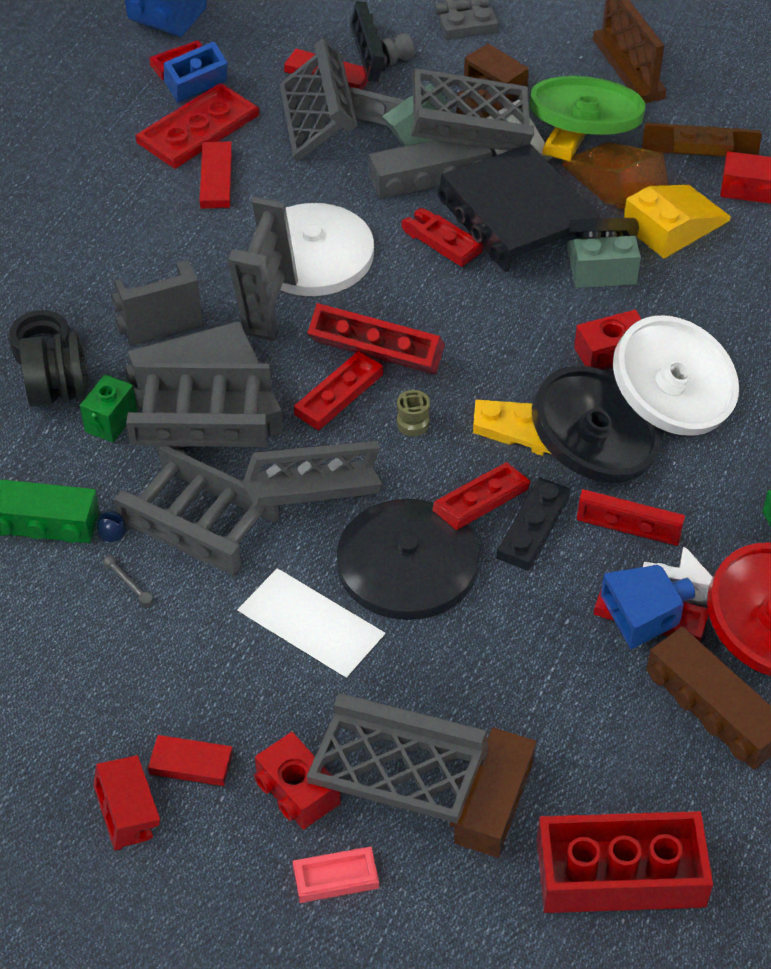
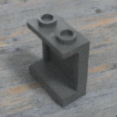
M189 260L176 262L177 277L127 290L124 288L121 279L114 280L116 292L111 294L115 311L120 314L115 316V322L119 334L126 335L130 346L203 326L198 279Z

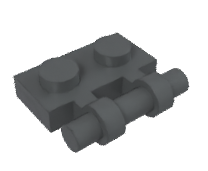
M445 0L442 3H435V12L439 14V25L445 40L498 32V21L492 7H489V0Z

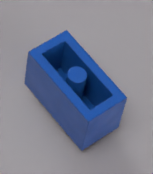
M213 41L164 62V82L176 102L179 103L209 90L219 83L227 82L228 63Z

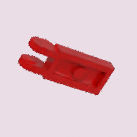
M423 207L418 208L414 212V220L406 217L401 221L402 230L409 234L410 237L419 239L461 267L482 252V242L477 243L473 236L438 214L435 215L425 210V208L423 209Z

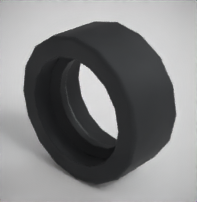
M34 310L17 318L9 328L8 336L11 351L16 362L22 365L20 339L29 338L38 333L61 334L64 348H69V333L71 331L66 318L57 312L49 310ZM54 341L46 345L48 350H54Z

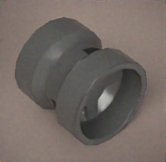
M406 32L396 35L392 40L390 38L380 40L382 41L383 54L387 56L386 67L396 65L398 60L404 62L411 60L415 56L413 41Z

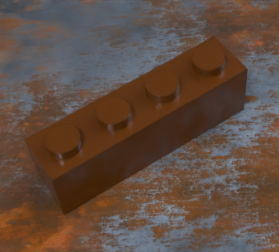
M681 627L650 649L646 671L657 685L665 687L683 709L692 712L711 735L719 737L738 760L746 762L755 770L771 757V705L684 627Z

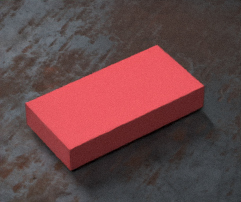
M371 846L293 860V870L300 903L379 889V879Z

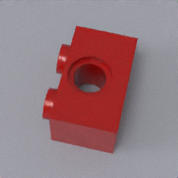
M632 310L577 325L574 348L583 364L601 370L613 368L615 348L625 332L633 324L641 320L638 312Z
M290 732L255 756L256 774H254V778L265 794L271 792L278 800V807L284 817L289 821L294 819L304 830L341 804L340 792L307 782L306 776L315 756L293 732ZM323 766L321 773L332 776ZM293 780L301 781V783L296 785L288 784V782Z

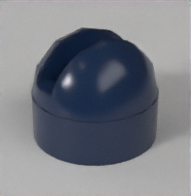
M107 511L101 514L97 522L99 537L107 542H115L125 535V521L119 513Z

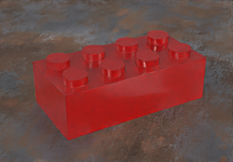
M701 811L539 817L537 849L544 913L707 908L713 881Z

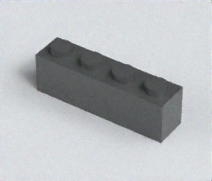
M432 140L369 154V178L379 199L440 186L443 173L492 157V151L486 147Z

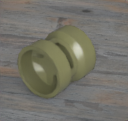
M408 390L401 393L397 398V428L404 435L420 436L427 432L429 428L430 416L428 413L430 412V399L424 392L419 390Z

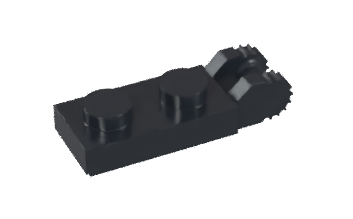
M589 218L570 220L569 228L570 232H582V238L620 237L622 234L624 236H637L639 224L635 218Z

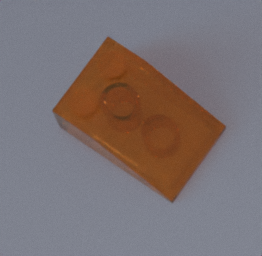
M606 142L573 156L571 161H562L563 167L604 203L616 205L620 209L625 208L626 198L646 187L668 185L664 154L662 152Z

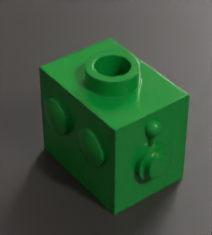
M104 374L80 404L85 432L114 443L127 426L128 412L137 413L133 385Z

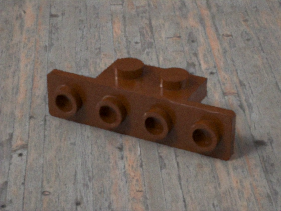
M645 123L642 151L726 157L727 151L759 155L762 132L761 130Z

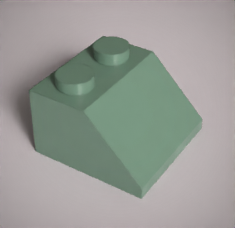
M636 236L567 241L566 247L575 288L637 284L641 256Z

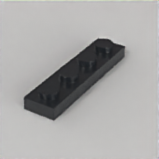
M356 1L350 27L367 81L378 82L381 72H384L386 69L387 56L383 54L382 41L378 39L377 27H374L373 14L369 12L367 3Z

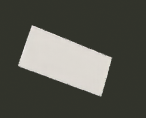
M278 568L237 610L346 678L386 634Z

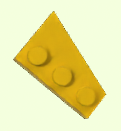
M475 401L473 433L508 445L518 443L531 447L532 453L541 456L545 452L551 454L541 442L532 420V403Z

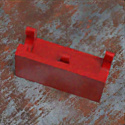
M138 755L96 764L93 787L114 851L152 839L151 828L159 826L160 817Z

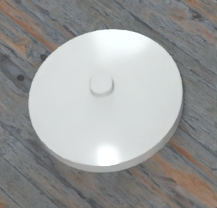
M306 203L286 208L298 283L297 285L283 283L281 291L301 296L328 295L347 289L364 277L373 262L374 240L368 225L359 216L347 209L323 203Z
M672 316L647 317L633 324L621 337L615 348L613 370L617 385L629 405L652 425L674 434L701 435L720 426L734 410L739 395V382L734 364L721 344L707 331L694 323Z

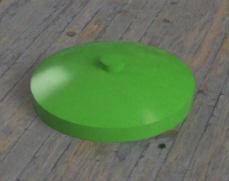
M562 76L541 81L532 88L529 103L534 115L552 126L567 131L594 135L618 134L635 129L642 123L645 113V102L635 91L612 81L585 76Z

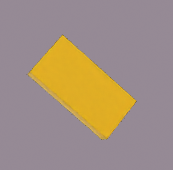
M555 127L543 145L542 155L571 161L585 138V134Z

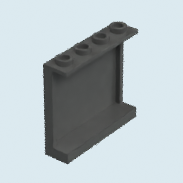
M240 321L127 351L129 365L124 366L128 383L136 385V388H134L135 399L140 408L143 405L144 390H138L135 362H259ZM272 389L271 391H259L258 414H266L267 430L270 436L283 433L282 411ZM158 390L155 413H176L178 390ZM192 390L189 413H210L212 391ZM226 391L223 414H244L246 391ZM155 446L156 452L159 455L158 448L160 446ZM168 446V447H170V448H172V449L175 450V449H180V448L187 447V446Z

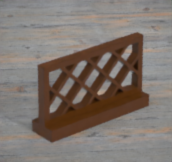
M605 0L603 27L593 32L594 43L626 87L639 94L645 104L665 99L667 89L660 81L664 44L630 0Z

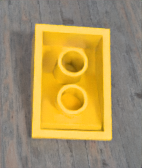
M690 185L648 186L626 198L624 218H635L638 221L639 231L636 237L664 259L729 222L731 218L730 215Z

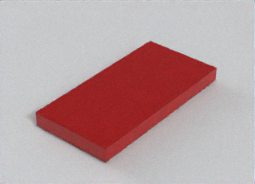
M219 83L136 134V143L176 169L200 154L203 142H218L260 116L259 107L224 84Z

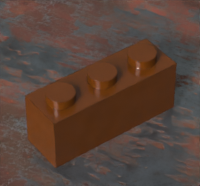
M492 727L487 739L488 755L485 763L479 766L458 824L450 822L449 826L455 828L454 844L499 858L534 763L537 741Z

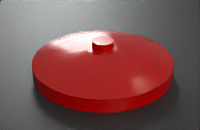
M763 542L739 548L721 563L709 585L707 606L712 626L725 647L750 668L771 676V542Z

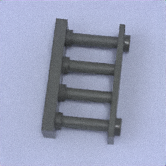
M253 197L252 206L257 229L248 251L232 249L228 257V263L245 334L275 341L278 334L274 304L282 284L297 285L298 276L285 203L274 199Z
M135 362L138 390H144L142 412H128L126 424L130 446L267 447L266 414H258L259 391H271L272 388L270 364ZM158 390H178L176 413H155ZM192 390L212 391L210 413H189ZM226 391H246L244 414H223Z
M160 446L158 451L161 471L140 495L134 496L121 490L114 498L116 512L122 516L126 525L229 575L235 576L242 567L238 544L260 517L276 524L279 520L278 505L255 508L243 485V481L189 457L181 450ZM174 476L190 483L169 509H162L151 504ZM202 490L218 497L197 523H191L180 517ZM231 503L247 510L227 537H221L209 531Z

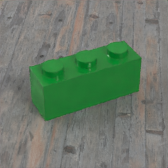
M0 479L1 536L15 535L31 537L33 539L63 540L69 543H91L100 513L96 489Z

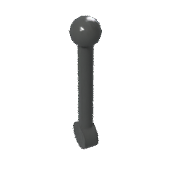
M113 555L105 556L103 559L104 567L112 569L138 596L140 606H151L153 604L152 594L150 592H143L116 564L117 560Z

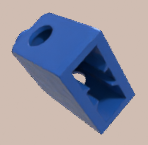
M652 565L604 574L600 596L629 648L633 649L676 627L681 620L683 602L695 598V589L689 578L671 582L663 567Z

